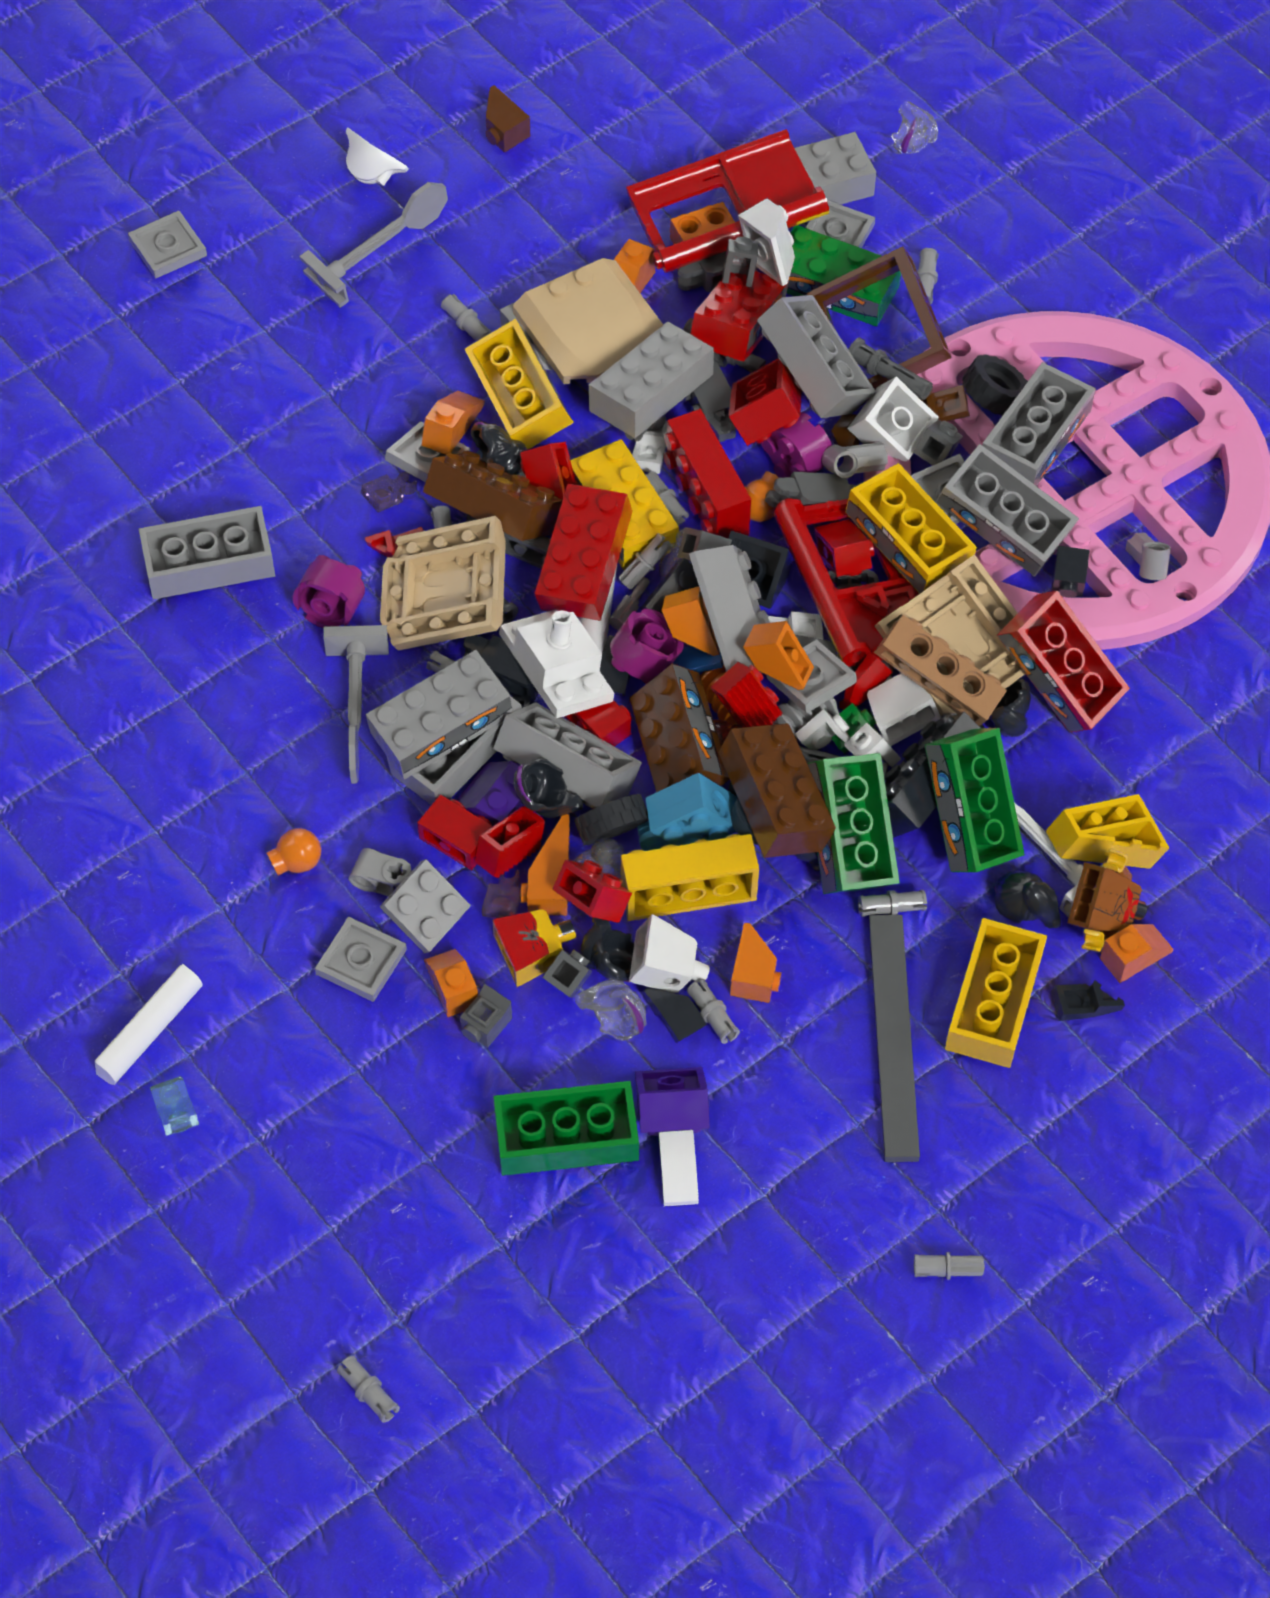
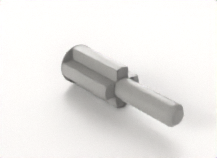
M643 577L632 594L624 596L610 617L609 623L616 630L621 628L633 611L638 610V600L650 583L648 578Z

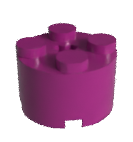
M800 412V417L793 426L787 429L779 428L772 432V435L767 440L761 443L763 449L769 454L775 464L774 472L779 478H789L793 472L817 473L824 468L822 455L832 444L820 424L814 427L808 421L812 417L806 413Z
M319 555L309 565L293 593L294 606L297 610L301 607L307 613L305 619L318 627H335L343 624L346 626L365 594V586L361 579L362 572L354 565H345L327 556Z
M643 609L638 613L635 610L628 616L611 640L610 648L613 656L611 663L617 670L626 671L631 676L647 684L673 664L682 652L684 642L672 637L662 613L652 609Z

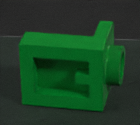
M852 703L839 714L850 727L846 731L850 738L866 723L880 735L874 727L877 724L876 720L867 708L861 711ZM836 734L831 738L844 754L849 751L845 747V742Z

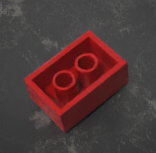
M779 358L734 382L731 390L729 418L746 445L748 446L754 442L757 444L762 443L772 435V432L779 428L787 429L793 426L800 417L802 390L797 387L794 382V376Z

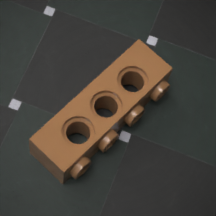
M902 615L892 625L874 652L958 714L965 711L978 726L988 720L1007 691L1001 686V682L991 674H984L975 667V663L970 658L955 653L949 648L948 643L944 639L932 636L923 629L919 621L911 617ZM910 645H917L921 649L922 656L915 655L911 651ZM937 663L945 665L948 671L947 675H943L938 671ZM963 681L971 684L973 694L967 693L964 690Z

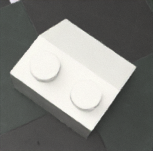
M765 199L738 216L743 236L750 238L753 243L758 244L756 267L784 286L788 283L795 259L792 247L794 240L788 231L786 223L788 215L784 208L780 205L777 206L769 199Z
M894 377L877 387L876 393L866 402L847 429L863 444L883 443L888 456L906 462L913 455L928 427L936 422L939 417L900 379Z

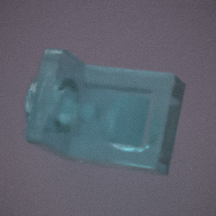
M179 1076L150 1087L166 1136L184 1132L191 1127L200 1125L183 1077Z

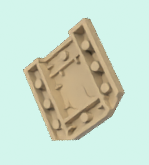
M605 258L526 291L513 305V314L563 384H570V379H586L587 383H591L663 326V323L616 260Z
M496 516L399 536L395 542L398 545L396 552L392 558L388 557L383 565L380 622L382 625H387V632L391 638L390 642L398 651L498 630L503 623L506 540L501 521Z
M975 555L968 558L946 576L875 625V628L884 638L892 625L902 615L914 618L922 624L926 632L932 636L944 639L948 643L949 648L955 653L970 658L975 663L977 669L984 674H991L996 677L1005 689L1025 675V672L997 636L1014 618L1017 611ZM911 644V651L917 656H922L921 649L917 645ZM937 663L938 671L943 675H947L948 671L945 665ZM963 681L964 690L967 693L973 694L971 684ZM930 694L940 716L958 714Z

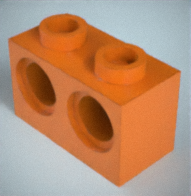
M724 202L708 205L702 209L670 219V239L673 244H677L735 223Z

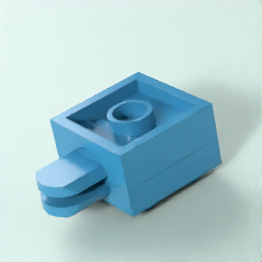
M700 773L694 774L646 797L649 821L637 827L640 847L643 850L649 851L660 849L670 844L680 846L692 844L701 839L711 841L726 838L736 832L732 826L731 810L737 797Z

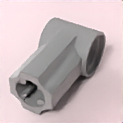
M881 442L847 447L832 445L824 451L822 464L825 469L839 477L849 478L856 473L885 470V466L888 464V453ZM844 456L843 463L837 467L838 459Z
M1135 533L1131 539L1127 540L1126 551L1140 565L1139 575L1150 580L1166 579L1171 547L1162 542H1155L1146 533Z

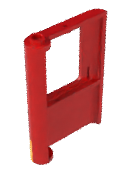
M787 129L626 187L631 205L652 248H654L655 252L652 253L655 266L658 270L662 268L665 273L727 251L729 239L736 240L737 237H744L740 221L669 247L665 246L650 213L715 188L722 187L726 190L738 215L765 199H769L777 206H782L788 215V221H786L788 228L829 214V206L824 191L820 186L814 187L792 145Z
M784 499L776 507L774 516L840 660L848 667L857 666L863 662L868 653H871L882 661L883 659L874 652L884 638L875 628V625L884 618L859 602L856 598V591L882 585L884 591L911 584L873 543L875 552L889 580L844 589L836 588L809 533L807 525L850 518L845 513L848 499L804 506L801 500ZM912 586L915 596L919 595L917 590Z

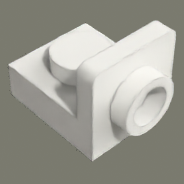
M823 709L796 732L795 735L807 748L818 750L825 747L835 734L846 743L850 739L846 732L850 727L839 714L832 716Z
M868 723L862 726L845 743V747L854 756L881 753V759L889 763L891 767L901 759L885 739Z

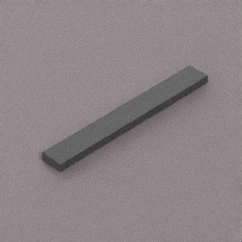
M869 915L884 1161L919 1162L920 1151L903 915Z

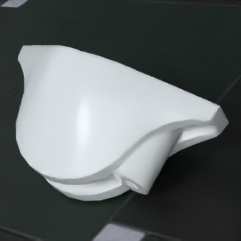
M347 127L346 134L349 139V149L346 163L348 169L358 181L364 184L379 183L384 186L392 174L405 173L409 170L406 165L371 145Z

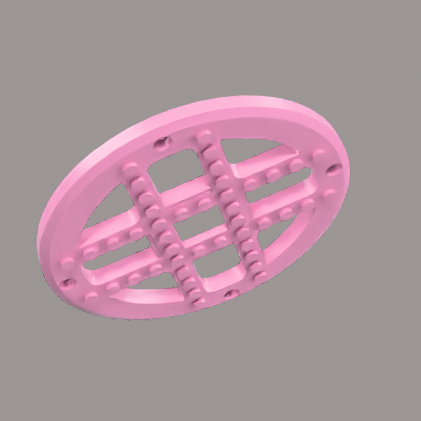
M1040 311L1013 314L969 326L945 337L952 358L917 374L921 378L933 383V393L961 385L963 383L962 377L978 355L983 356L984 354L996 356L1001 360H1005L1011 366L1013 365L1024 375L1027 381L1030 380L1041 363H1045L1040 357L1087 359L1130 371L1095 391L1091 412L1068 442L1070 443L1074 440L1107 477L1067 500H1064L1044 478L1037 485L1038 488L1079 518L1059 546L1090 550L1086 583L1095 591L1099 598L1063 597V599L1101 650L1128 647L1172 634L1208 614L1234 592L1257 559L1270 524V453L1260 426L1243 398L1210 364L1184 346L1147 328L1119 319L1088 313ZM966 394L970 416L947 422L953 424L958 429L957 432L963 435L959 443L971 455L979 444L982 445L995 427V424ZM1162 397L1176 399L1199 422L1198 425L1142 457L1111 427L1116 422ZM888 456V464H886L885 470L899 463L911 475L910 459L905 462ZM1214 458H1220L1226 488L1225 509L1215 535L1209 537L1165 491L1164 487ZM885 470L864 472V482ZM1133 513L1159 542L1168 544L1171 547L1170 554L1182 567L1167 575L1166 579L1154 583L1141 582L1134 577L1095 533ZM991 543L975 552L977 559L1017 613L1035 595L1041 594L1002 582L1024 568ZM1058 548L1055 550V552H1054L1052 555H1056V554H1057Z

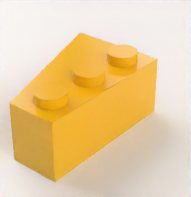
M1139 794L1064 809L1046 830L1059 857L1063 859L1104 863L1110 854L1109 849L1112 848L1127 854L1126 866L1151 869L1169 849L1168 844Z

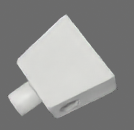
M903 673L893 678L890 675L884 683L867 693L877 726L882 737L890 746L923 729L931 721L936 722L941 719L931 695Z
M652 914L637 929L629 977L630 982L677 993L690 980L697 981L698 983L701 979L706 980L710 967L695 960L696 940L661 918Z

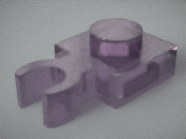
M408 472L400 473L394 480L386 474L362 484L361 494L379 513L402 503L404 495L413 494L416 491L417 481L406 483L409 480Z
M516 870L515 876L512 878H505L504 872V875H500L498 878V884L489 883L482 905V916L501 918L517 914L521 900V888L518 887L520 885L519 870Z

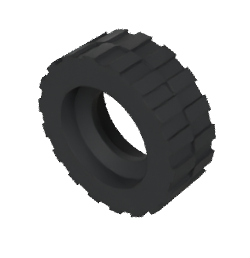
M987 354L983 356L978 355L962 377V384L968 395L975 402L979 403L981 407L1000 416L1004 415L1028 382L1024 375L1013 365L1011 366L1005 360Z
M641 794L630 795L603 804L574 820L584 846L619 836L649 821L648 811Z

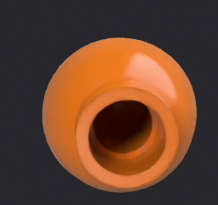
M766 471L760 480H754L745 486L751 497L750 520L764 522L774 517L776 508H772L765 501L767 492L770 490L775 491L773 483L779 478L771 472Z
M294 828L282 835L277 842V847L267 852V855L278 876L287 871L303 873L313 869L319 862L321 845L318 838L311 831L303 828Z

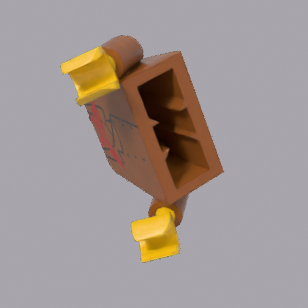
M1112 848L1109 849L1110 854L1106 858V862L1103 863V867L1086 862L1083 866L1067 922L1087 928L1084 929L1085 942L1081 947L1082 949L1100 952L1106 939L1131 925L1133 919H1143L1147 913L1146 903L1139 900L1142 891L1141 886L1132 882V874L1126 867L1127 854Z

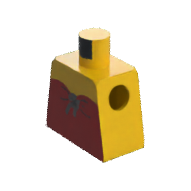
M542 909L493 920L494 938L516 987L545 973L563 950L561 943L576 938L575 929L570 920L552 925L547 912Z

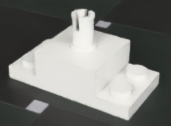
M556 609L500 625V636L555 718L613 702L614 692L600 673L602 652L574 612L569 613L563 610L557 611Z

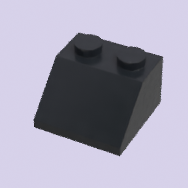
M731 531L728 538L732 540L731 545L741 549L742 552L745 551L750 559L751 569L748 572L751 581L754 580L759 587L761 598L757 599L759 605L771 609L787 581L794 560L790 549Z

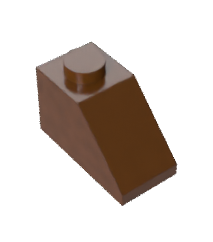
M493 85L489 89L485 134L492 145L498 146L505 153L531 136L530 116Z

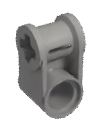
M364 848L361 850L351 871L349 881L358 889L389 897L395 890V887L397 888L412 870L410 864L404 859L382 854L374 849Z

